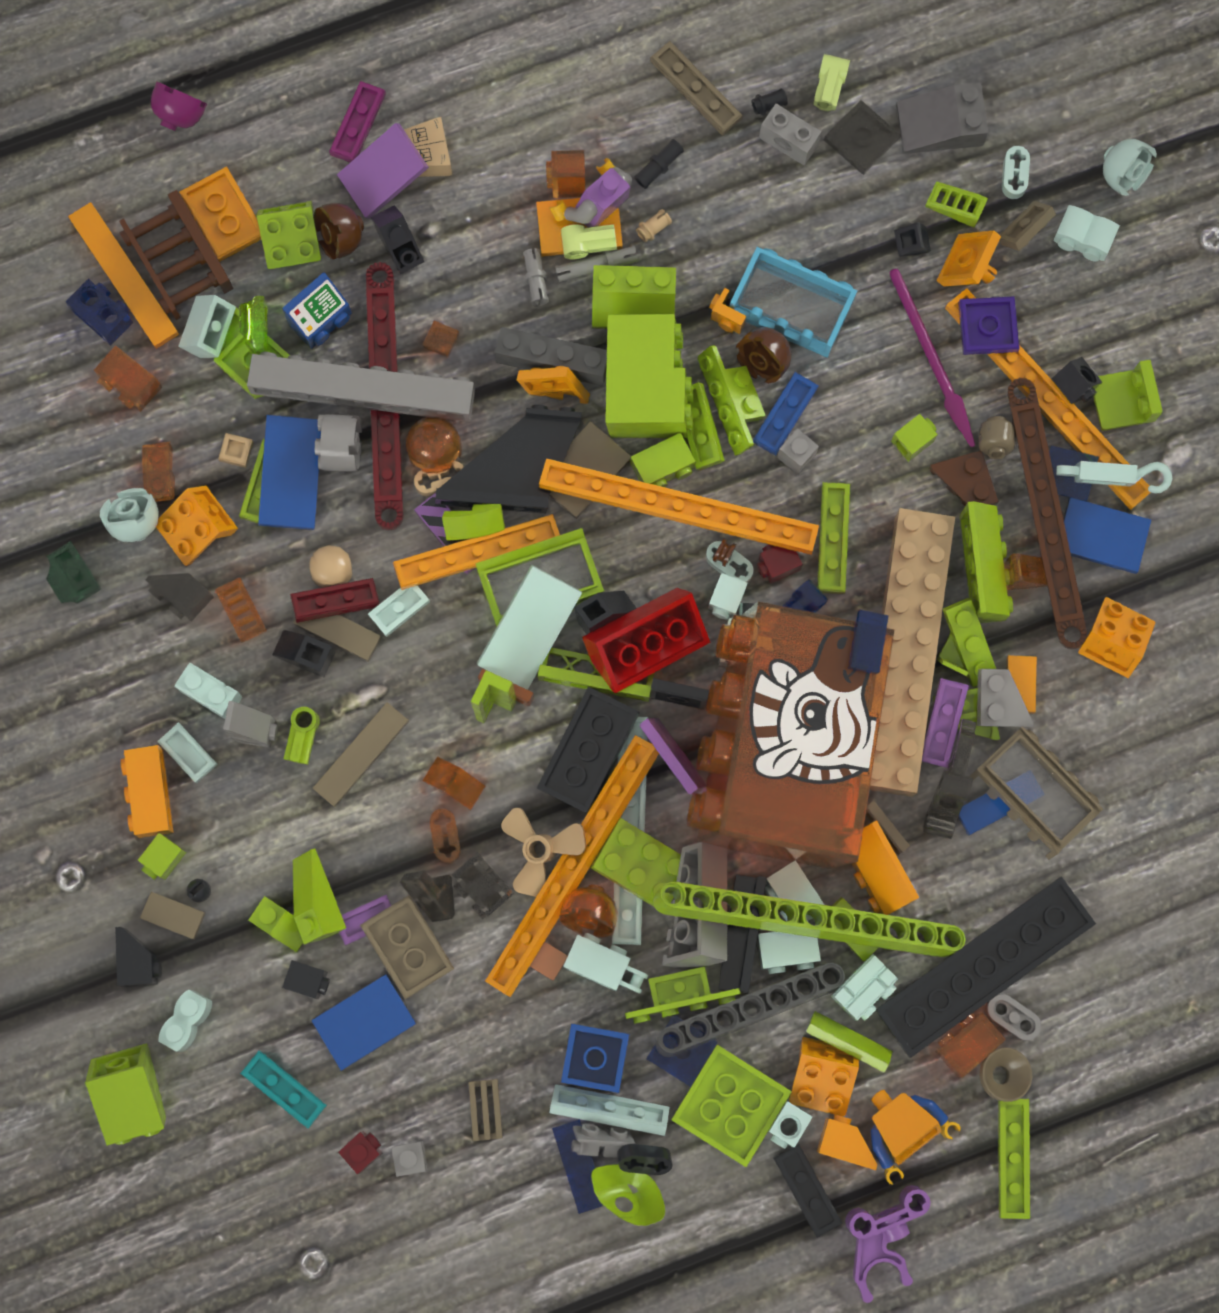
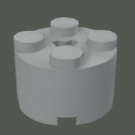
M319 415L318 431H321V439L316 438L315 455H319L318 469L357 471L360 466L362 442H360L359 433H362L360 416Z

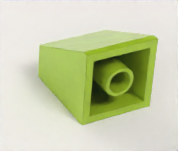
M147 1043L90 1060L85 1084L107 1146L111 1144L123 1145L130 1142L132 1138L142 1135L150 1137L164 1129L166 1115Z

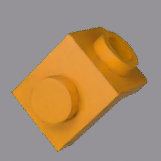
M724 288L721 295L716 293L709 306L712 309L711 320L719 323L718 325L727 332L732 333L735 331L740 334L745 325L746 315L725 305L730 290Z

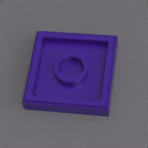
M1015 296L959 300L963 355L1019 351Z

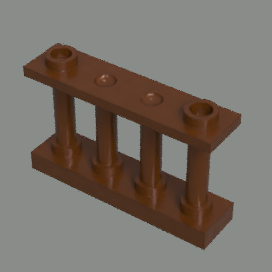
M175 190L168 194L171 205L167 206V210L132 229L128 227L123 218L119 222L124 230L119 233L127 247L133 245L163 297L158 301L166 315L172 312L174 318L178 320L181 317L175 308L177 305L212 286L214 288L220 286L224 294L234 288L179 192ZM172 219H175V221L181 219L184 224L181 232L144 252L142 251L136 240L137 238ZM186 241L188 243L192 241L198 248L194 250L195 254L158 274L155 273L149 261ZM198 264L208 265L210 272L207 273V277L170 297L168 296L162 285L163 283Z

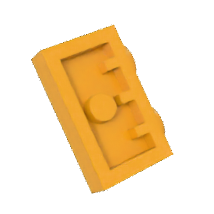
M207 486L187 488L158 518L156 526L185 566L191 565L216 538L231 536L238 529Z
M1105 597L1093 627L1088 633L1084 644L1079 648L1078 653L1129 678L1144 656L1155 621L1119 602Z
M802 1037L799 1063L789 1102L796 1106L845 1116L858 1073L859 1060L824 1041Z

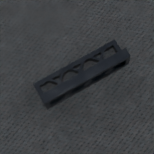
M736 875L733 891L764 895L766 877L757 876L754 878ZM750 906L751 913L759 917L758 909ZM728 924L727 961L722 962L719 990L728 991L739 988L740 993H749L758 929Z

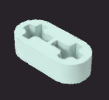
M1021 146L1011 147L1003 161L1002 192L1010 199L1022 197L1028 186L1030 154L1027 149ZM1014 155H1018L1019 160H1021L1018 169L1014 168ZM1014 176L1017 177L1018 190H1013V186L1009 185Z
M722 541L711 543L706 551L708 564L720 574L724 573L748 583L753 576L754 570L751 562L734 550L728 564L724 567L721 561H713L714 553L712 552L713 550L717 551ZM731 564L735 565L737 568L745 566V573L747 576L745 577L741 575L739 578L736 577V570L731 566Z

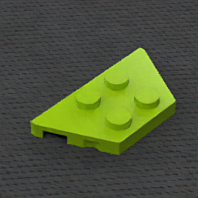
M236 307L219 357H214V362L249 395L257 399L262 397V395L251 394L247 387L252 354L260 355L261 352H270L281 358H288L290 355Z

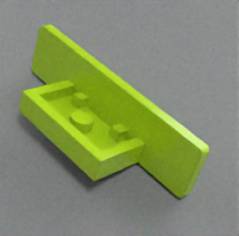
M712 345L698 355L697 358L709 387V392L716 405L719 418L726 431L729 444L734 455L737 456L754 445L746 423L761 420L766 415L747 366L725 369L716 345Z
M700 967L648 979L654 1007L625 1013L627 1020L633 1019L634 1024L650 1021V1015L661 1013L662 1018L678 1015V1009L689 1006L690 1011L708 1008L707 1002L718 1000L719 1005H724L736 1000L735 996H739L741 993L740 989L737 988L711 994L706 968Z

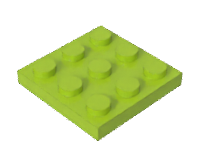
M716 1045L671 1120L739 1164L747 1167L792 1091L721 1046Z

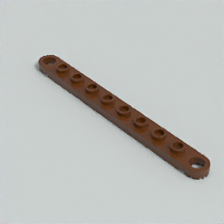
M1019 378L1010 383L1007 395L1057 635L1062 646L1067 649H1077L1084 644L1087 638V630L1034 383L1027 378ZM1018 386H1025L1029 389L1030 394L1027 398L1020 400L1013 394L1014 389ZM1067 628H1077L1081 633L1080 639L1076 642L1066 640L1064 632Z

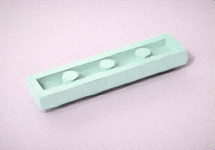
M555 1084L549 1113L665 1136L670 1107Z

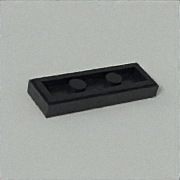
M800 1144L773 1158L816 1238L843 1224Z

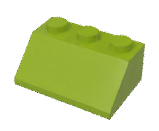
M593 265L592 329H607L608 315L675 314L676 268Z

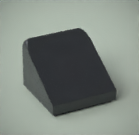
M920 222L894 230L900 257L931 251L927 228Z

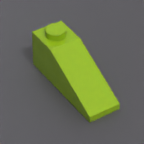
M311 849L293 859L294 920L304 945L327 939L345 930L346 925L316 849Z

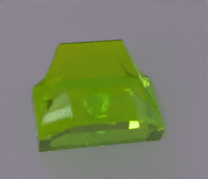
M255 296L251 301L239 305V332L244 336L245 345L248 349L257 355H260L261 352H268V305L264 296Z

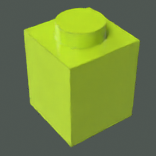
M918 414L894 433L891 442L909 462L935 441L938 435L936 433L937 429L930 419H924L921 414Z
M158 833L138 861L144 865L141 870L155 880L159 876L166 880L187 852L161 833Z

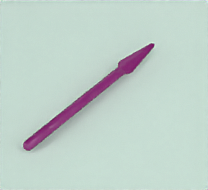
M892 269L889 273L890 278L945 396V409L970 447H974L975 441L963 399L955 394L900 271Z

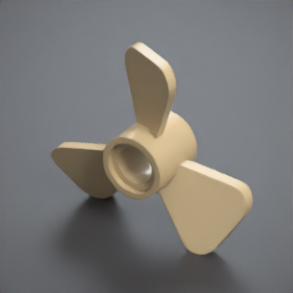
M513 808L501 824L502 830L507 835L524 843L522 848L523 855L528 862L513 881L514 890L521 894L537 897L547 880L545 863L554 859L557 853L580 855L586 849L584 827L579 823L570 825L554 837L547 834L536 835L524 810ZM538 841L545 845L546 850L542 857L538 856L535 852V845Z

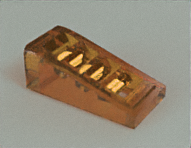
M237 578L215 589L241 643L267 631L241 578ZM238 590L241 591L240 594L229 599H226V596ZM243 600L246 601V604L234 610L230 607ZM249 610L252 614L237 621V616ZM254 620L257 622V625L242 631V626Z

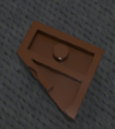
M981 451L930 465V472L933 475L936 474L947 485L946 488L953 495L960 498L964 506L972 501L989 505L998 504L999 501Z

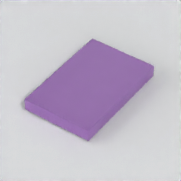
M395 123L342 169L337 176L364 217L370 219V217L375 215L429 167L402 126Z
M647 718L640 724V728L688 794L701 793L708 787L659 718Z

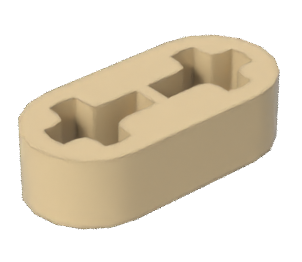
M448 461L423 469L415 475V488L422 496H432L436 493V488H440L451 479V477L443 479L441 477L449 475V470L452 468L459 472L464 466L458 461ZM424 477H428L429 480L439 478V480L431 483V488L426 489L424 485H419L423 483Z

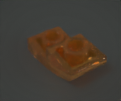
M170 442L142 445L144 489L149 495L150 493L152 494L155 502L174 499L175 476L172 472L173 448Z

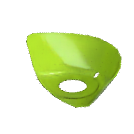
M619 1164L604 1165L592 1171L591 1178L594 1193L599 1201L617 1217L638 1226H648L664 1218L665 1204L661 1191L648 1174L624 1172L619 1168ZM628 1184L636 1187L638 1192L632 1193ZM619 1197L629 1199L633 1206L632 1210L629 1212L619 1210L615 1205V1200Z

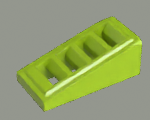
M936 181L925 207L975 228L988 198ZM939 193H945L942 202H936ZM950 196L955 198L952 206L946 205ZM960 200L965 202L962 210L957 209ZM970 205L975 206L972 213L967 212Z

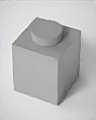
M797 428L779 449L777 458L799 475L816 456L819 446Z
M423 1141L392 1147L396 1177L428 1171Z

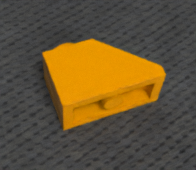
M836 1114L833 1119L826 1118L817 1153L876 1170L878 1164L859 1129L850 1125L852 1119Z

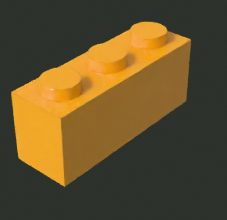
M159 745L124 750L125 758L121 759V770L124 776L127 775L128 786L124 787L126 803H130L131 815L127 817L130 832L134 831V835L138 838L157 836L158 833L162 835L174 833L163 749Z

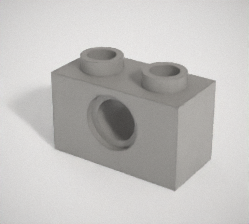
M775 104L761 124L759 138L805 166L819 145L822 131Z

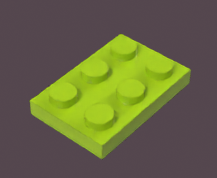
M620 818L590 868L654 907L653 898L660 888L668 882L677 881L681 854ZM664 893L666 901L671 903L674 898L673 895Z

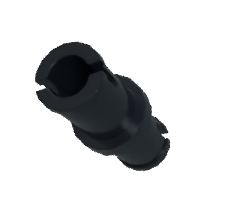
M671 139L657 155L653 154L650 157V162L634 176L636 182L642 188L647 189L661 173L665 174L669 170L668 166L678 156L684 153L683 147L675 139Z

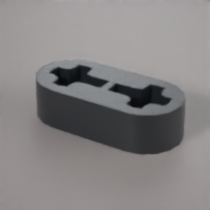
M627 1144L617 1151L619 1168L624 1172L663 1175L669 1172L673 1166L671 1153L664 1147Z

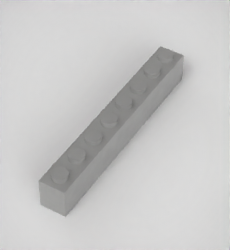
M261 352L260 355L252 354L247 387L250 393L254 395L471 422L475 387L474 382H470L465 377L457 376L453 377V379H446L435 373H426L425 376L414 375V372L404 369L398 370V372H391L380 366H371L370 369L359 368V365L345 362L343 365H336L325 359H316L315 362L304 361V358L295 355L281 358L270 352Z

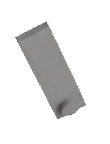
M229 701L223 730L237 743L270 748L271 741H276L278 724H275V719L271 715L237 702Z

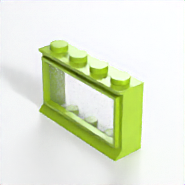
M583 528L475 563L496 627L531 565L580 590L582 594L575 606L597 593L604 592Z

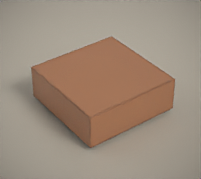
M544 942L529 967L554 981L568 955Z

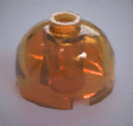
M437 416L426 417L417 421L406 436V451L414 467L416 465L425 473H440L454 466L453 462L457 457L460 458L462 442L457 429L448 420Z
M591 884L588 887L573 890L566 897L560 911L559 921L565 927L577 933L583 934L582 928L594 931L593 936L608 937L614 933L618 910L615 901L605 892L604 888Z

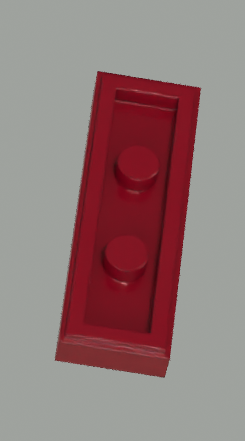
M373 578L290 594L296 623L376 608L379 605Z

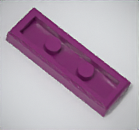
M363 81L359 82L329 150L331 156L352 162L360 154L386 95L384 89Z

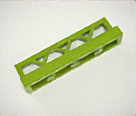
M552 647L542 665L540 664L538 671V680L585 690L590 687L600 693L649 702L651 685L654 678L653 673L648 676L646 685L634 683L614 693L591 662L589 655ZM549 654L561 656L567 666L562 669L547 666ZM567 658L576 659V660H574L573 662L570 663ZM580 661H586L590 663L594 671L590 674L577 672L573 666Z
M487 670L471 699L476 720L485 723L494 704L512 712L517 702L513 682Z

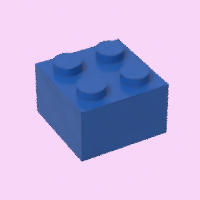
M571 1024L561 1083L619 1093L629 1034Z

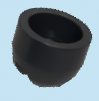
M194 879L187 886V895L195 902H203L211 894L209 883L203 879ZM202 883L204 887L193 896L191 892Z

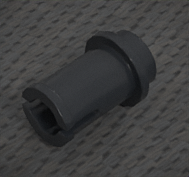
M780 88L763 96L757 94L751 100L755 114L764 116L767 111L772 110L775 104L786 106L788 100L785 91Z

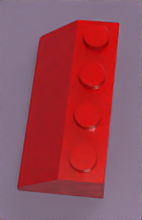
M675 588L582 637L591 662L614 693L627 688L711 643L692 592L680 588Z

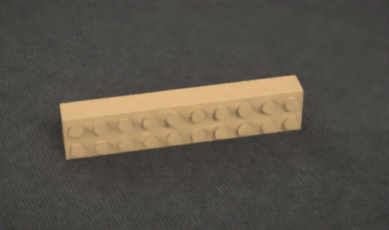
M899 508L895 516L868 704L869 716L877 717L869 771L858 775L860 779L859 789L913 797L917 794L955 517L903 508Z

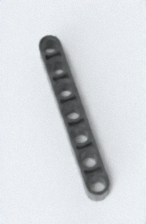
M826 963L666 1027L656 1039V1049L664 1057H673L837 990L844 982V970L837 963ZM828 971L834 974L836 983L832 985L826 983L823 979V972ZM798 982H804L809 986V995H802L798 992ZM774 992L779 993L783 997V1005L777 1006L773 1004L770 994ZM744 1004H753L757 1008V1015L748 1016L744 1012ZM718 1014H726L730 1018L731 1024L729 1027H722L718 1024ZM691 1025H700L704 1030V1036L702 1038L692 1036L690 1033ZM666 1035L675 1037L677 1047L674 1049L665 1047L663 1037Z

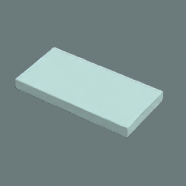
M531 565L480 656L477 665L528 690L539 670L540 664L542 665L582 592Z

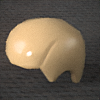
M327 545L318 548L310 558L311 577L320 588L348 583L352 578L350 557L341 547Z

